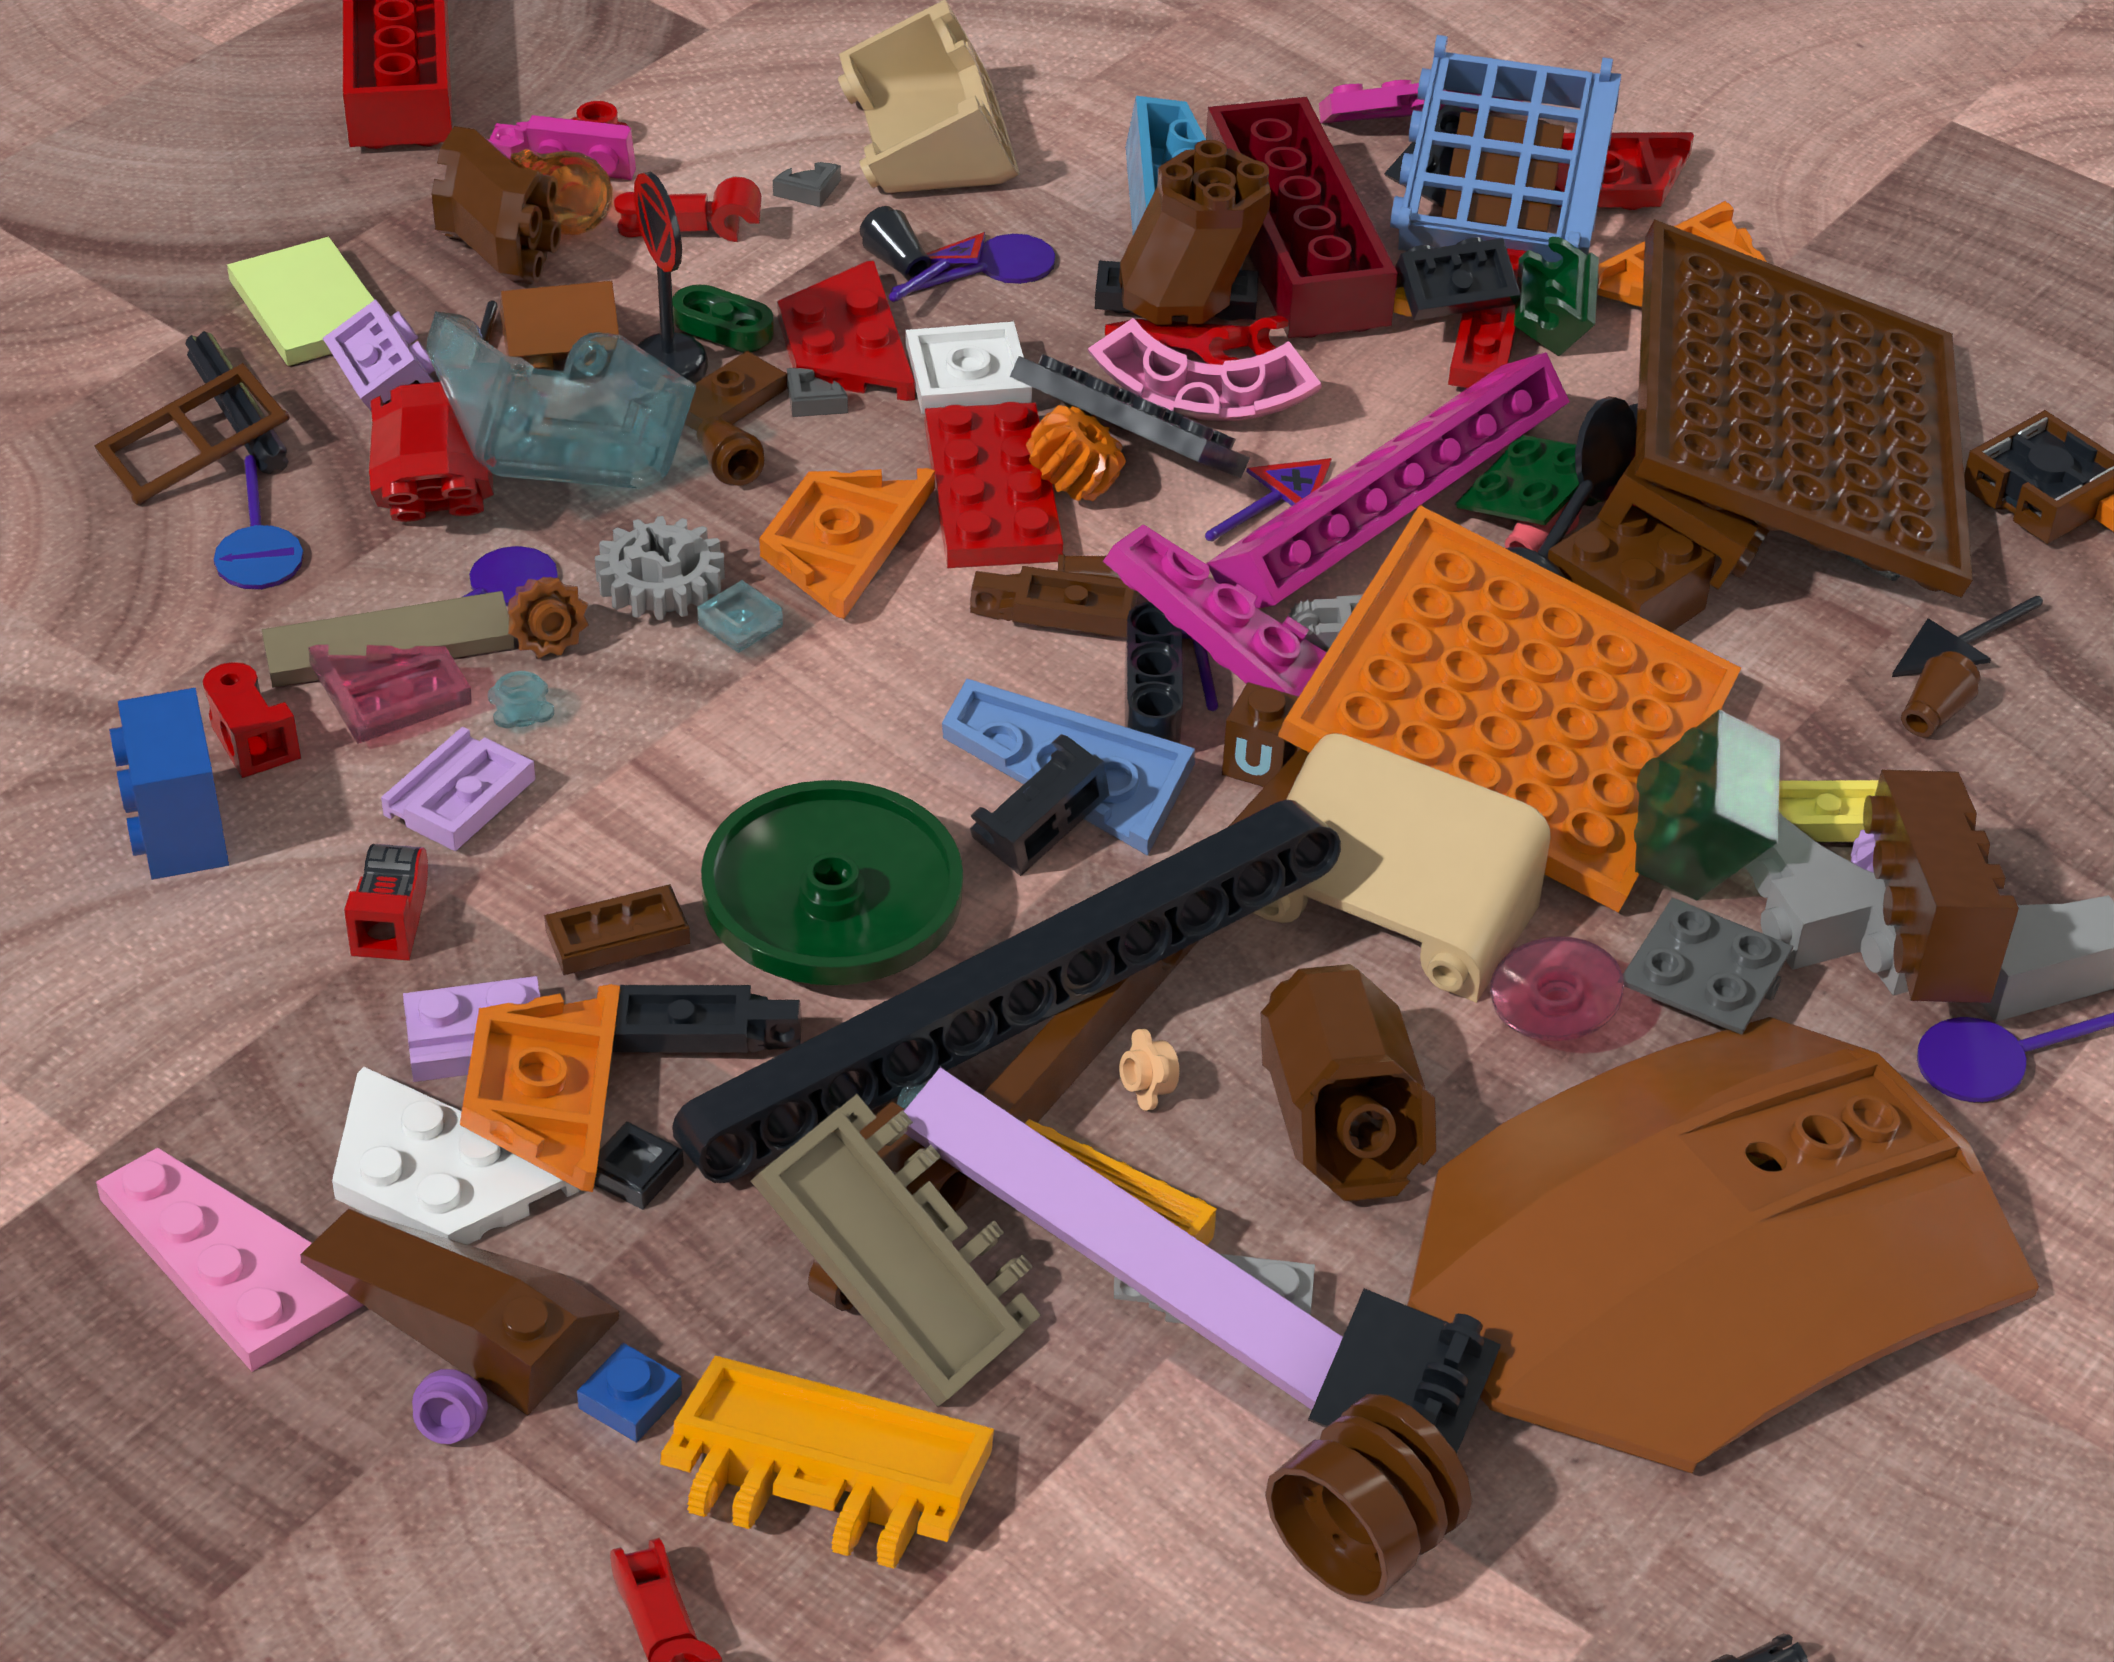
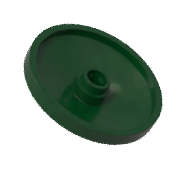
M818 780L801 782L780 787L753 798L732 812L719 825L709 840L703 855L701 867L702 902L709 924L720 940L738 957L764 972L795 982L816 985L865 983L891 976L913 966L927 957L945 940L957 920L961 907L963 888L962 860L959 849L946 827L926 808L899 793L879 786L854 781Z

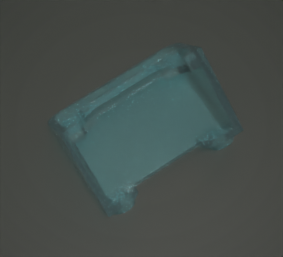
M435 311L427 338L426 350L429 360L473 457L492 474L501 477L643 489L662 480L667 475L675 456L696 385L622 335L595 332L581 337L572 346L564 371L534 368V366L522 358L506 356L483 340L481 330L474 321L460 314Z

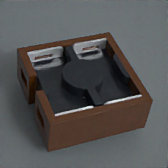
M2044 410L1970 450L1964 472L1965 489L1994 509H2008L2014 513L2013 522L2027 530L2031 535L2049 544L2096 516L2099 502L2114 494V454Z

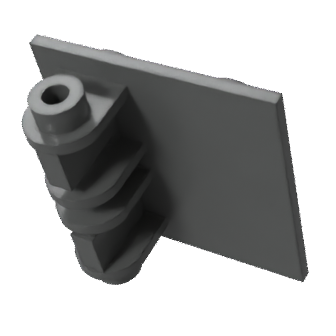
M1672 897L1623 973L1619 984L1731 1031L1743 1034L1763 999L1765 998L1770 1001L1774 999L1781 982V977L1778 974L1791 954L1793 945Z

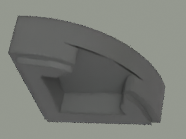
M817 162L814 164L815 170L801 171L792 174V168L787 169L773 179V196L821 207L841 181V165Z
M787 368V387L792 417L848 413V397L844 388L839 383L833 381V384H830L822 379L815 378V372L810 369Z

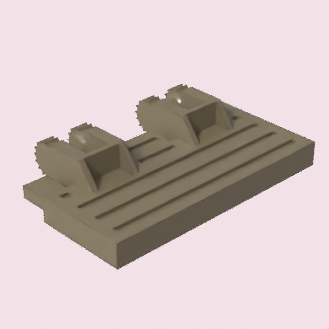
M856 1094L757 1174L751 1182L938 1407L952 1397L1041 1316L1022 1292L1005 1306L998 1300L1004 1292L1033 1266L1022 1254L1017 1259L1012 1258L996 1271L995 1277L985 1284L969 1263L978 1255L983 1256L995 1246L1004 1231L993 1220L957 1250L952 1242L965 1232L968 1227L929 1181L913 1195L905 1188L941 1158L940 1154L932 1145L926 1149H919L904 1162V1167L894 1175L877 1152L884 1146H891L907 1133V1127L913 1122L902 1110L865 1140L860 1131L870 1124L876 1116Z

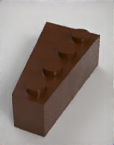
M1881 770L1875 796L1868 795L1865 799L1863 824L1866 834H1874L1876 843L1873 852V871L1876 879H1884L1886 887L1883 899L1884 921L1887 926H1894L1895 928L1894 967L1897 973H1905L1910 1000L1991 1003L2019 907L2014 896L1999 895L1998 889H2004L2006 878L2000 864H1988L1989 839L1985 831L1975 830L1977 812L1959 772Z

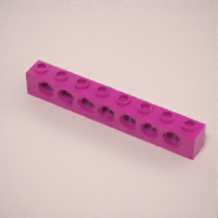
M1547 352L1500 366L1207 562L1206 564L1209 565V570L1215 582L1233 586L1239 584L1257 596L1254 605L1258 609L1276 605L1570 403Z

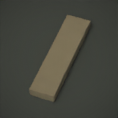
M502 591L261 629L272 688L514 648V638L508 634L509 616Z

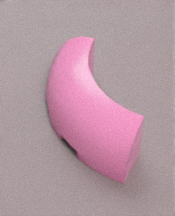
M1132 318L1088 348V353L1122 388L1143 397V399L1194 419L1233 421L1266 416L1303 402L1318 393L1322 385L1289 341L1276 349L1251 358L1225 361L1223 365L1205 364L1188 360L1185 354L1163 345L1148 334Z

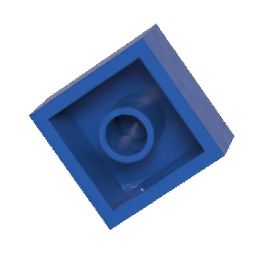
M196 687L119 700L118 707L122 727L111 728L109 731L116 767L129 765V769L117 771L123 808L126 813L138 812L139 815L126 818L133 856L147 855L151 880L229 866Z

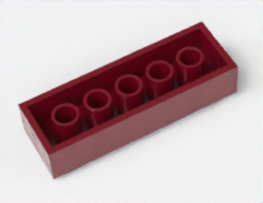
M1297 97L1208 107L1206 140L1220 141L1226 145L1227 149H1233L1253 160L1261 161L1268 165L1271 190L1270 207L1248 254L1256 271H1259L1260 280L1276 314L1288 320V327L1283 328L1287 337L1312 338L1320 334L1346 331L1363 332L1371 328L1392 326L1398 272L1308 98Z

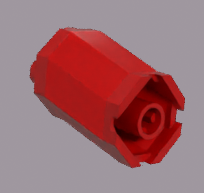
M441 381L400 385L390 390L391 402L385 405L381 396L370 400L372 432L369 477L371 494L377 507L390 509L391 519L400 522L421 520L426 517V512L449 510V513L455 516H472L484 511L483 500L494 495L492 477L493 420L491 403L486 389L473 387L474 397L461 395L459 383Z

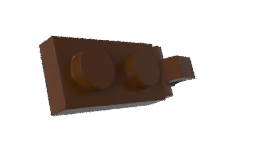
M1022 566L1021 573L1009 575L976 571L971 588L970 613L997 620L1001 618L1006 621L1012 620V622L1033 624L1040 627H1054L1126 638L1127 617L1129 611L1137 604L1138 591L1129 588L1120 579Z

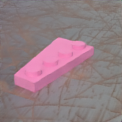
M159 1148L150 1151L96 1181L102 1203L251 1372L364 1306L301 1263L300 1254L312 1244L310 1241Z

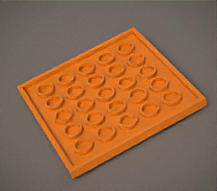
M1419 505L1286 716L1278 737L1310 753L1318 741L1325 735L1334 733L1347 735L1534 807L1545 817L1550 827L1551 838L1544 874L1619 913L1653 847V841H1656L1661 831V828L1654 820V811L1657 807L1666 808L1665 814L1661 813L1659 815L1660 821L1664 824L1741 667Z

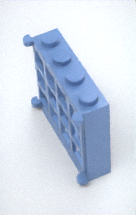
M1437 35L1432 68H1422L1419 80L1418 99L1425 100L1423 111L1413 110L1411 117L1409 142H1416L1414 153H1404L1399 184L1407 185L1405 196H1395L1392 207L1390 228L1399 229L1398 250L1407 251L1419 245H1430L1433 248L1451 246L1472 237H1479L1484 241L1503 238L1506 248L1523 251L1531 250L1542 255L1548 262H1557L1562 259V256L1549 248L1548 241L1549 237H1560L1588 255L1592 232H1594L1600 188L1602 189L1614 114L1618 106L1621 74L1611 73L1613 59L1603 57L1600 73L1595 74L1588 71L1446 52L1448 36ZM1445 89V90H1452V91H1459V92H1466V93H1473V94H1481V96L1470 95V94H1463V93H1456V92H1448V91H1443V90ZM1495 96V97H1502V98H1509V99H1517V100L1531 101V103L1520 102V101H1513V100H1506V99H1499V98H1492V97ZM1542 103H1545V104H1553V105H1560V106H1567V107H1574V108H1580V110H1578V109H1571V108L1556 107V106H1549V105H1542ZM1440 104L1479 109L1473 137L1436 132L1435 128ZM1489 111L1528 116L1523 144L1485 139ZM1539 118L1577 123L1573 150L1535 146L1534 140ZM1432 145L1470 150L1465 178L1427 173ZM1481 151L1520 157L1515 185L1476 180ZM1531 159L1570 164L1565 192L1525 187ZM1423 186L1462 191L1457 218L1450 219L1418 214ZM1473 193L1512 198L1506 227L1467 221ZM1523 200L1562 205L1557 234L1517 228Z

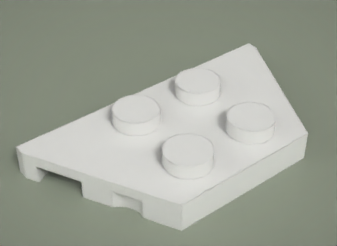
M363 1067L357 1073L332 1179L336 1200L368 1215L469 1245L481 1239L482 1235L490 1229L506 1227L529 1216V1203L558 1189H561L567 1197L579 1192L580 1189L461 1126L462 1111L366 1067Z

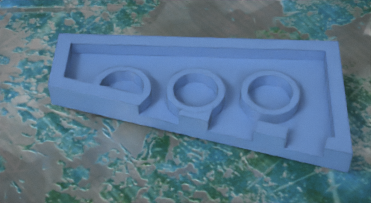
M966 679L942 721L943 738L1022 784H1025L1051 760L1050 755L1057 750L1052 745V742L1060 734L1068 736L1090 754L1097 755L1104 761L1110 795L1089 813L1084 820L1147 856L1195 765V748L970 679Z

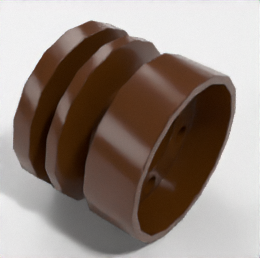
M1366 1394L1346 1409L1341 1417L1322 1430L1320 1440L1315 1439L1301 1448L1269 1476L1265 1491L1270 1518L1284 1545L1300 1565L1331 1591L1349 1600L1369 1603L1384 1595L1416 1565L1418 1555H1422L1435 1548L1443 1541L1444 1535L1456 1529L1467 1519L1472 1504L1468 1476L1455 1450L1439 1430L1411 1406L1388 1395Z

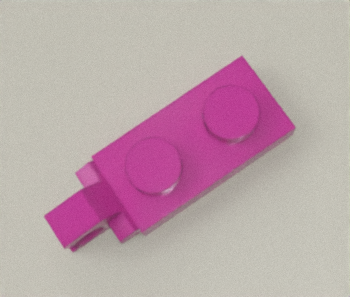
M531 115L529 121L517 122L516 125L496 123L489 139L514 163L520 162V165L526 168L535 167L632 180L636 170L631 128L625 125Z

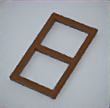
M241 363L97 443L94 447L99 456L131 495L132 501L139 505L290 419V416L286 410L279 406L244 363ZM242 382L269 415L211 447L186 417L185 413ZM173 421L199 452V455L141 487L115 455V452Z

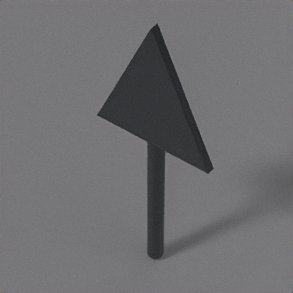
M2034 596L1959 636L1952 634L1927 618L1894 669L1892 677L1919 674L1922 672L1927 660L1939 656L1946 651L1960 653L1969 658L1975 665L1990 663L1991 658L1971 646L1970 643L2040 607L2043 604L2042 597Z

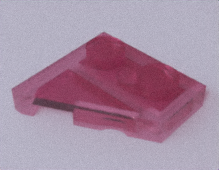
M329 645L308 647L311 667L357 744L472 704L471 687L445 646H415L410 649H398L393 646L367 645L366 656L329 655Z

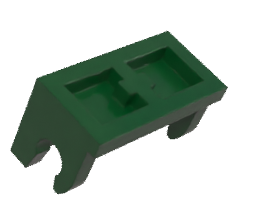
M1549 237V248L1553 252L1559 253L1562 256L1561 260L1548 262L1542 255L1531 250L1526 251L1519 258L1517 284L1521 295L1515 304L1514 326L1557 356H1560L1595 326L1599 257L1592 252L1586 255L1563 238Z

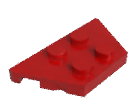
M1693 132L1612 133L1610 146L1608 145L1598 207H1621L1627 210H1637L1642 207H1661L1691 155L1694 140ZM1564 133L1562 149L1573 150L1576 133ZM1559 164L1555 191L1565 192L1570 164Z
M874 261L861 263L777 301L778 321L792 368L813 370L815 378L822 379L830 384H833V381H835L845 391L864 394L867 389V383L897 388L898 400H915V381Z

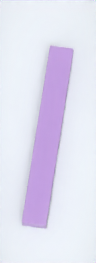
M941 1067L904 1110L913 1122L907 1127V1133H905L907 1136L925 1148L932 1145L940 1154L941 1159L1309 1409H1313L1343 1338L1341 1335Z

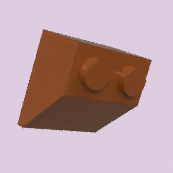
M613 281L501 291L500 317L508 366L520 365L521 372L536 373L553 370L554 361L576 359L577 367H597L609 364V356L619 354L621 346Z

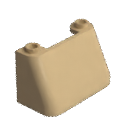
M943 0L839 54L844 74L838 77L839 84L851 104L859 101L865 112L873 143L864 147L866 157L859 160V163L868 183L873 189L881 186L886 193L997 185L1020 175L991 80L947 0Z
M1338 733L1325 735L1307 756L1286 800L1297 801L1337 832L1341 840V852L1338 861L1321 878L1253 912V914L1279 923L1292 922L1304 911L1309 897L1422 942L1420 953L1421 966L1430 981L1444 991L1477 1003L1539 907L1551 838L1550 827L1545 817L1537 809L1522 801L1353 737Z

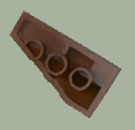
M349 1208L300 1254L303 1265L462 1372L471 1375L481 1385L527 1416L619 1320L620 1311L562 1273Z

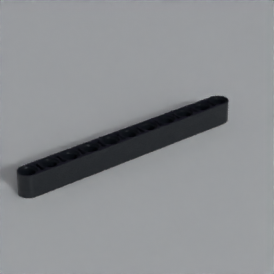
M1283 800L1276 802L693 1098L683 1105L676 1114L672 1125L673 1137L706 1179L714 1183H728L737 1180L777 1159L856 1094L872 1110L930 1080L940 1067L948 1071L1321 878L1338 861L1341 852V840L1336 831L1297 801Z

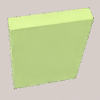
M329 236L227 264L230 282L287 366L332 354L322 338L374 301L371 294Z

